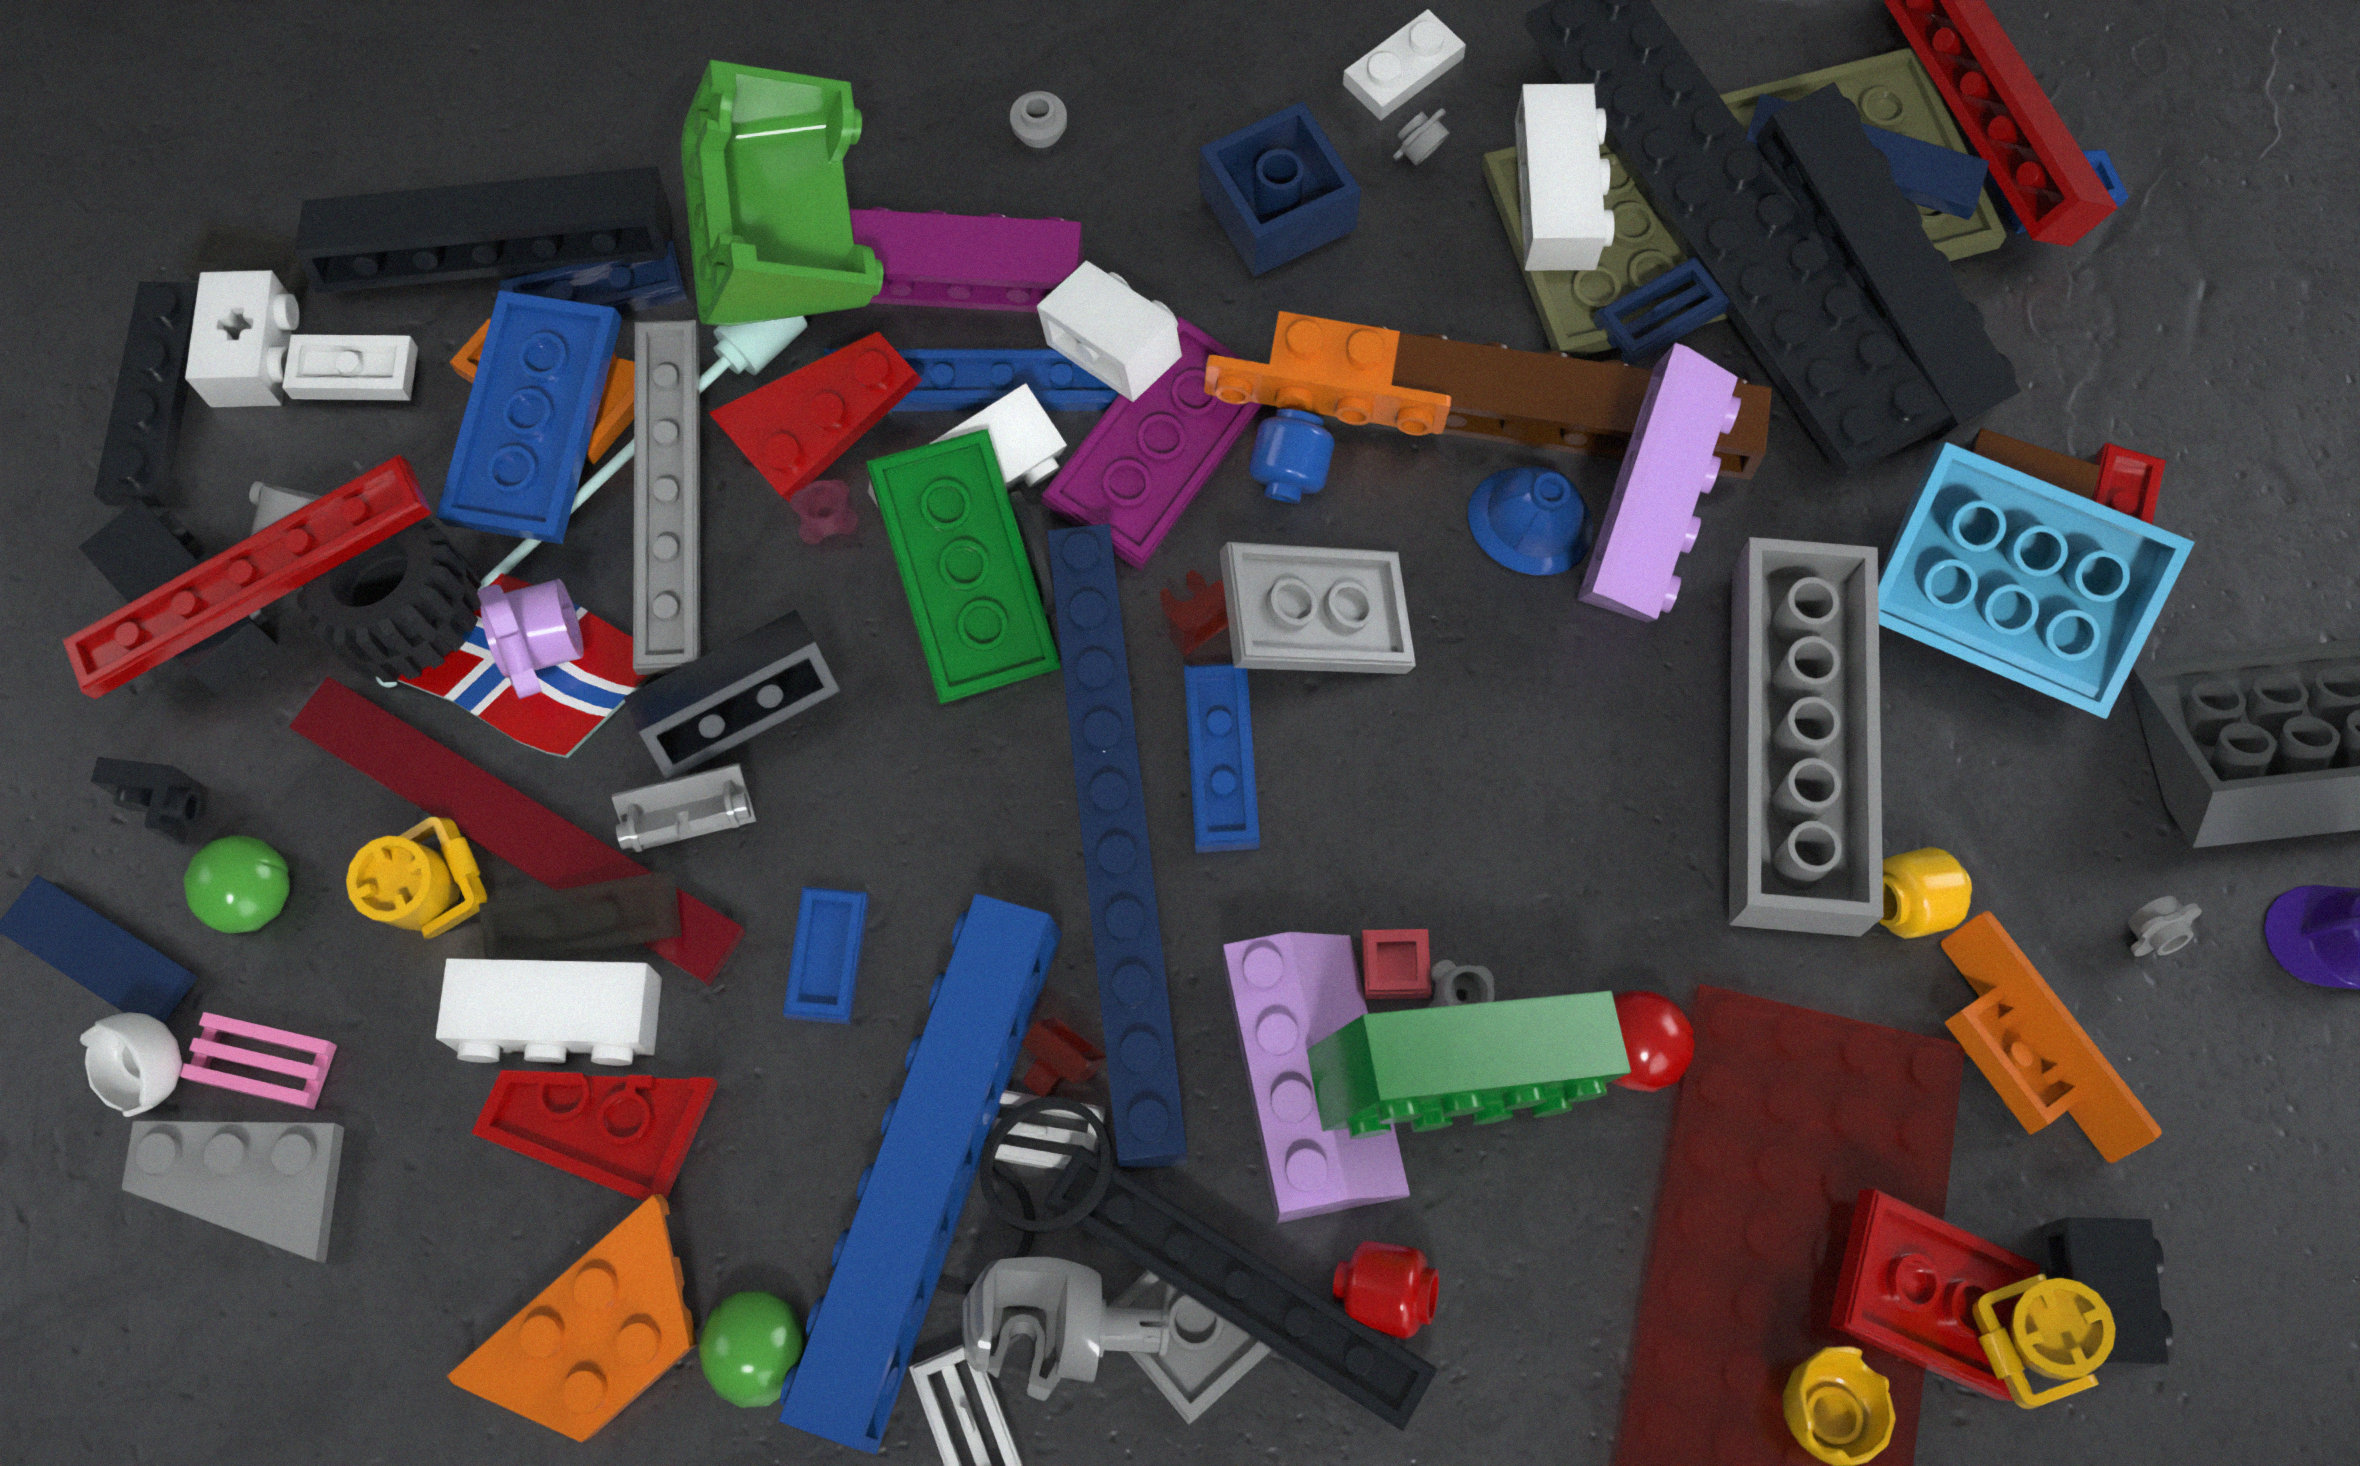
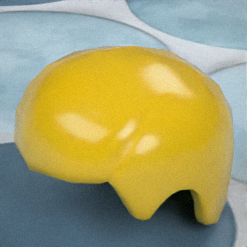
M1852 1346L1824 1347L1793 1370L1782 1395L1784 1417L1794 1437L1813 1456L1832 1466H1854L1869 1462L1888 1446L1896 1420L1890 1393L1888 1392L1889 1380L1887 1377L1869 1368L1861 1360L1862 1351Z

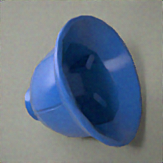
M1530 466L1498 471L1481 482L1473 491L1468 504L1467 520L1471 533L1478 545L1495 561L1520 573L1538 576L1565 572L1577 565L1587 554L1593 538V521L1583 497L1569 478L1560 471L1551 468Z

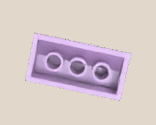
M1675 343L1654 366L1577 598L1579 601L1647 623L1657 620L1660 611L1669 613L1674 605L1680 588L1681 577L1672 574L1680 551L1689 554L1694 545L1700 528L1701 518L1692 514L1699 493L1709 494L1714 485L1720 468L1721 458L1712 454L1719 433H1730L1741 404V398L1732 396L1738 377L1689 347Z
M1285 932L1224 944L1222 965L1276 1223L1409 1197V1188L1394 1124H1390L1391 1132L1365 1139H1350L1348 1129L1322 1132L1307 1049L1359 1016L1368 1014L1350 935Z

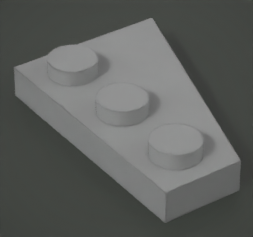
M133 1121L122 1190L326 1264L344 1127L336 1123Z

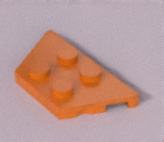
M655 1194L649 1197L450 1372L447 1377L452 1384L582 1443L596 1435L692 1350L698 1343L691 1311L685 1306L682 1297L685 1282L679 1256H673L665 1218L666 1215H670L668 1202L663 1195Z

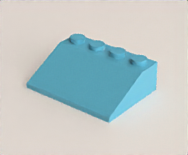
M1948 442L1938 443L1912 496L1878 578L1879 624L2107 719L2195 542Z

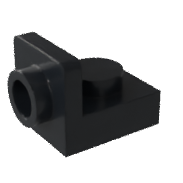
M97 757L91 778L92 783L114 795L113 803L115 805L133 811L147 812L145 827L169 842L185 843L189 827L197 821L201 811V795L199 792L201 784L172 765Z

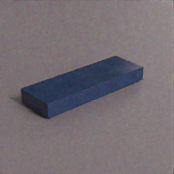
M673 240L668 241V256H664L665 260L620 264L624 261L621 260L569 265L499 281L501 291L614 307L620 315L688 299Z
M39 875L33 878L0 920L1 934L124 1013L148 1014L164 1023L199 977Z

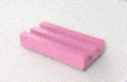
M203 1012L199 1025L203 1026L204 1030L200 1039L193 1038L189 1051L194 1052L191 1064H183L180 1077L193 1082L312 1110L315 1109L337 1045L318 1038ZM222 1033L314 1054L316 1057L313 1065L220 1044L219 1040ZM214 1057L304 1078L307 1081L304 1090L300 1091L211 1070L209 1067Z

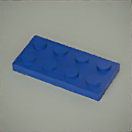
M499 290L436 514V518L444 525L563 544L622 317L614 307Z

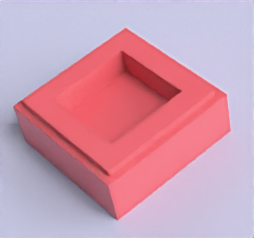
M1428 929L1363 930L1361 934L1364 998H1430L1432 990Z

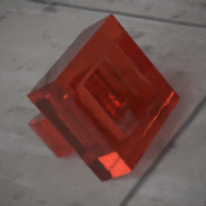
M1193 570L1186 574V585L1194 593V597L1186 602L1178 601L1167 588L1160 591L1161 608L1169 617L1170 639L1184 656L1229 626L1223 582L1218 580L1207 588L1204 578Z
M1056 1017L1037 1021L1021 1044L1039 1058L1029 1069L1022 1083L1044 1098L1048 1093L1054 1094L1066 1078L1073 1084L1092 1078L1106 1058V1055Z

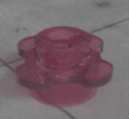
M831 480L830 482L815 481L793 494L790 504L792 509L799 513L802 523L799 528V535L805 543L818 544L826 536L836 533L850 535L857 529L859 520L856 513L850 511L847 501L850 496V489L845 482L841 480ZM823 508L830 509V513L827 516L819 515V511Z

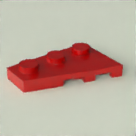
M877 331L709 412V414L779 495L790 503L923 380L881 333Z
M501 1070L471 1133L479 1138L639 1201L645 1202L655 1194H662L667 1200L719 1082L714 1078L707 1077L670 1079L655 1078L653 1075L616 1077L589 1076L583 1073Z

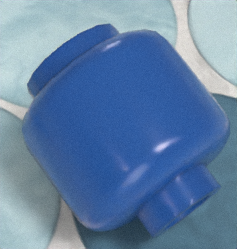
M1278 409L1276 417L1267 418L1259 424L1249 462V473L1258 483L1266 486L1264 493L1266 497L1281 502L1297 504L1300 503L1302 494L1317 493L1324 488L1335 440L1331 433L1323 428L1324 420L1322 418L1299 410Z

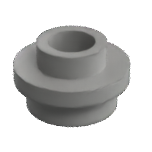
M1044 91L1029 92L1019 97L1012 105L1010 110L1011 128L1015 135L1030 147L1045 148L1057 142L1067 126L1066 107L1054 94ZM1038 114L1045 115L1044 117H1041V118H1033V117H1031V116L1038 115Z

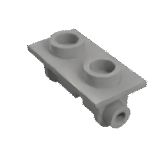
M739 763L615 793L611 796L620 821L619 824H616L617 838L622 849L629 848L630 853L635 851L637 853L642 852L647 848L731 827L737 828L740 825L756 821Z

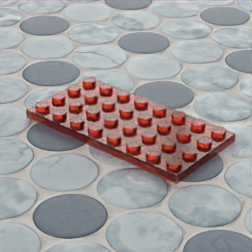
M1699 984L1694 990L1689 1020L1694 1031L1695 1052L1692 1063L1680 1078L1615 1466H1832L1813 1456L1794 1437L1784 1417L1782 1395L1793 1370L1824 1347L1852 1346L1862 1351L1861 1360L1874 1372L1887 1377L1889 1380L1888 1392L1890 1393L1896 1417L1888 1446L1869 1462L1854 1466H1913L1925 1368L1828 1325L1859 1190L1876 1189L1944 1220L1965 1049L1961 1044Z

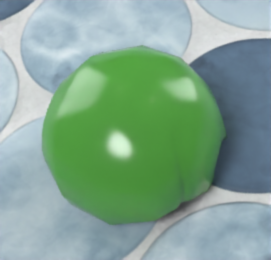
M231 835L213 840L191 859L183 878L186 903L192 913L202 923L217 931L230 934L257 931L280 914L289 895V870L283 857L267 843L250 836Z
M767 1290L739 1291L723 1299L720 1306L714 1307L705 1322L700 1337L699 1359L704 1376L719 1397L741 1408L769 1406L780 1398L786 1376L794 1365H800L806 1348V1337L803 1332L804 1326L792 1304Z

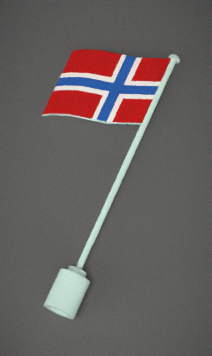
M804 316L732 327L718 326L713 332L719 343L713 349L720 359L700 376V393L728 367L736 374H740L745 369L749 373L757 375L808 327ZM634 439L576 492L571 514L634 456ZM526 538L480 581L482 586L477 590L479 591L490 585H500L503 592L506 593L533 586V584L506 574L542 541ZM572 602L582 635L584 655L580 659L535 670L542 692L522 699L518 698L510 679L502 675L492 656L484 631L481 608L473 612L478 618L474 630L464 633L462 639L465 643L457 652L453 650L448 652L443 657L446 661L435 669L428 666L422 669L421 676L410 680L401 674L397 681L456 703L521 744L550 755L568 758L625 703L624 696L640 689L654 674L637 675L634 671L632 636L623 633ZM376 677L377 682L383 687L390 688L398 685L397 682H382Z

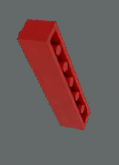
M1884 0L1981 158L1989 161V171L2032 240L2071 247L2118 208L1985 0Z

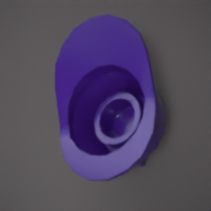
M2312 885L2296 887L2279 896L2267 911L2264 925V935L2268 949L2279 965L2304 982L2324 987L2360 989V888Z

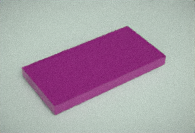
M1181 316L1177 319V332L1182 357L1134 402L1119 394L1042 494L1041 503L1075 527L1110 524L1113 553L1142 571L1265 405L1254 402L1240 405L1230 404L1220 400L1217 396L1208 395L1204 392L1206 365L1209 355L1245 359Z

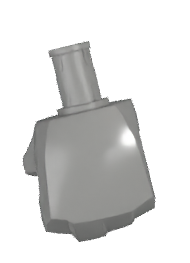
M1020 1257L991 1261L980 1273L962 1303L964 1357L969 1365L976 1372H988L998 1378L1008 1352L1010 1338L1020 1333L1027 1334L1032 1338L1035 1346L1027 1395L1043 1401L1053 1392L1061 1378L1093 1383L1096 1377L1099 1357L1102 1358L1104 1350L1157 1353L1158 1355L1165 1356L1168 1349L1169 1328L1165 1327V1324L1169 1323L1168 1308H1160L1158 1310L1107 1307L1106 1300L1102 1299L1101 1274L1088 1266L1061 1258Z

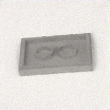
M1227 542L1219 551L1234 668L1407 674L1416 666L1398 552Z

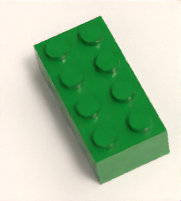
M1612 991L1363 1014L1307 1049L1322 1132L1348 1129L1350 1139L1380 1136L1391 1132L1390 1124L1409 1121L1411 1122L1413 1132L1436 1130L1452 1125V1117L1469 1114L1472 1115L1474 1125L1490 1124L1514 1117V1109L1531 1107L1534 1118L1559 1115L1573 1110L1572 1103L1592 1100L1607 1095V1083L1631 1073Z

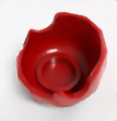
M1624 990L1614 994L1613 1000L1631 1073L1611 1082L1620 1087L1625 1086L1626 1089L1650 1093L1677 1083L1693 1062L1696 1046L1693 1040L1694 1031L1686 1015L1669 998L1650 990Z

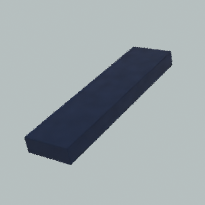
M1761 93L1747 131L1746 140L1754 142L1765 159H1767L1756 140V136L1772 113L1793 102ZM1861 123L1872 145L1879 148L1889 160L1892 171L1891 176L1905 198L1910 199L1914 204L1970 220L1978 204L1989 165L1988 160Z

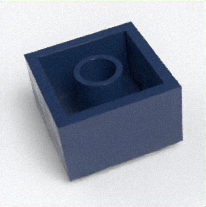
M1304 101L1199 148V189L1254 277L1356 230L1361 189Z

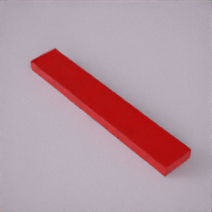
M400 454L65 638L63 643L81 692L94 699H98L432 514L411 464Z

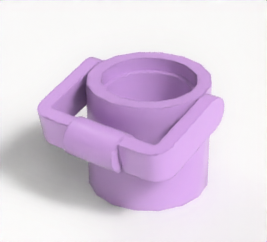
M560 579L506 593L503 592L500 585L486 586L477 592L481 602L484 631L492 656L502 675L510 679L519 699L542 692L535 670L583 657L584 647L576 612L569 593Z

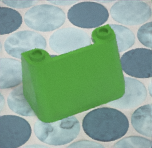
M709 61L687 113L681 143L697 307L702 324L732 327L865 307L873 296H877L880 293L883 283L882 262L880 259H875L874 252L870 246L854 244L842 160L850 144H857L862 128L861 112L858 108H854L851 82L722 61Z

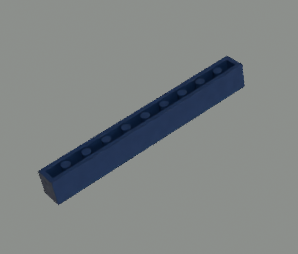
M1110 524L1048 530L1119 1167L1124 1172L1187 1165V1145Z

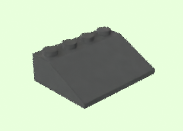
M2360 639L2134 663L2128 679L2164 803L2192 848L2360 830Z

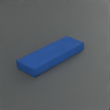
M1233 663L1184 666L1195 853L1259 849L1260 837L1247 668H1234Z

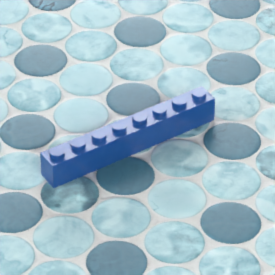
M975 893L969 912H962L957 919L952 935V947L955 950L946 973L941 972L932 985L929 996L930 1017L923 1035H917L908 1049L905 1061V1070L908 1076L899 1099L894 1098L885 1111L881 1125V1134L884 1140L875 1163L867 1165L859 1180L857 1201L860 1204L851 1228L845 1229L841 1233L834 1247L832 1267L835 1271L826 1295L820 1296L810 1311L806 1325V1334L810 1338L800 1365L796 1364L791 1368L783 1383L780 1403L784 1408L778 1422L848 1447L877 1455L976 1178L984 1144L992 1133L1002 1105L999 1102L1004 1091H1007L1063 934L1048 913Z

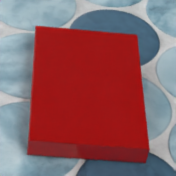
M1876 1189L1859 1190L1828 1326L1996 1400L2014 1401L2004 1379H1997L1978 1338L1983 1335L1973 1317L1972 1306L1977 1299L1986 1293L2039 1275L2041 1265ZM2023 1295L1991 1306L2001 1328L2006 1329L2009 1337L2011 1315Z

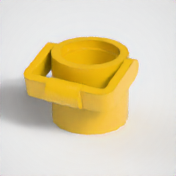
M429 817L398 837L385 836L372 840L357 852L349 865L346 879L348 895L359 912L379 922L403 929L421 931L424 939H431L443 934L481 911L487 903V894L479 878L481 873L466 838L461 837L455 822L450 818ZM437 834L442 853L420 843ZM461 889L465 901L456 906Z
M2040 1274L1986 1293L1974 1302L1972 1306L1973 1317L1983 1335L1978 1338L1997 1379H2004L2013 1400L2021 1408L2034 1409L2099 1385L2095 1375L2088 1374L2102 1365L2114 1345L2116 1328L2110 1308L2100 1295L2081 1282L2064 1278L2047 1280L2045 1274ZM2023 1295L2011 1315L2009 1337L2006 1329L2001 1328L1991 1306ZM2023 1364L2042 1378L2060 1382H2071L2034 1395L2023 1373V1370H2025Z

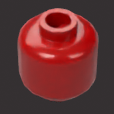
M1373 1240L1363 1241L1355 1249L1350 1261H1339L1333 1282L1334 1302L1343 1303L1344 1310L1348 1316L1357 1322L1376 1329L1388 1337L1408 1339L1418 1332L1422 1324L1431 1325L1434 1320L1439 1295V1271L1436 1268L1429 1267L1426 1255L1421 1249Z

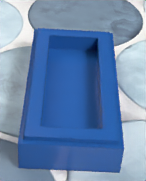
M802 887L783 1015L786 1019L852 1025L870 902L867 892Z

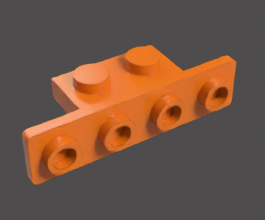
M1279 311L1269 364L1209 355L1204 386L1206 394L1217 396L1220 400L1230 404L1240 405L1254 402L1276 406L1278 409H1293L1307 413L1312 412L1335 416L1342 422L1351 425L1376 423L1393 426L1406 434L1417 436L1429 433H1443L1452 399L1451 396L1391 385L1400 331Z
M1984 911L1941 941L1942 949L1980 997L1944 1023L1959 1041L1965 1053L1972 1058L2001 1096L2006 1107L2014 1113L2030 1135L2048 1126L2068 1111L2109 1163H2114L2161 1136L2162 1130L1990 911Z

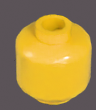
M1927 847L1884 858L1883 918L1878 922L1893 934L1905 939L1921 937L1957 927L1966 918L1971 903L1972 884L1968 873L1949 852L1937 847Z

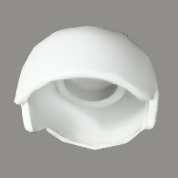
M120 1013L96 1021L93 1027L81 1034V1044L88 1047L86 1050L85 1066L90 1088L107 1106L122 1111L123 1116L137 1115L157 1106L175 1089L182 1069V1060L177 1040L161 1021L148 1014Z

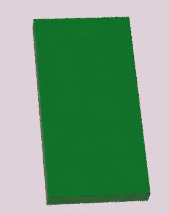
M988 428L866 461V469L938 704L942 705L1059 670L1061 668Z

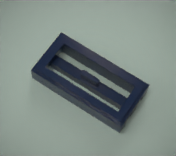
M1693 257L1598 310L1593 323L1599 331L1605 328L1609 334L1607 341L1612 348L1619 347L1623 352L1621 356L1622 361L1633 365L1726 312L1730 300L1697 258ZM1693 279L1697 283L1692 288L1674 298L1667 299L1655 306L1653 310L1623 326L1620 322L1622 318ZM1708 297V300L1702 302L1701 304L1695 306L1687 312L1679 315L1678 317L1672 319L1664 325L1656 328L1655 330L1649 332L1637 340L1633 339L1634 337L1649 330L1650 328L1672 317L1673 315L1679 313L1687 307L1695 304L1703 298Z

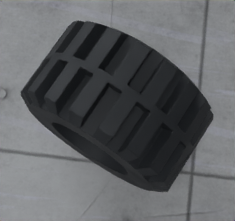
M425 517L302 585L304 589L297 594V604L304 611L301 614V618L305 625L352 671L355 670L361 677L371 681L378 677L382 682H396L401 674L410 680L421 676L422 669L431 666L433 669L439 667L446 662L443 657L451 650L457 652L463 646L465 641L462 639V636L467 631H473L478 621L473 612L481 608L477 589L482 585L469 562L439 527L429 518Z

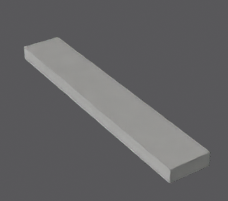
M696 320L635 322L633 669L637 675L670 674L701 658L699 327Z

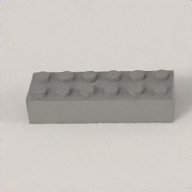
M1749 537L1732 567L1729 925L1860 937L1883 918L1878 547Z

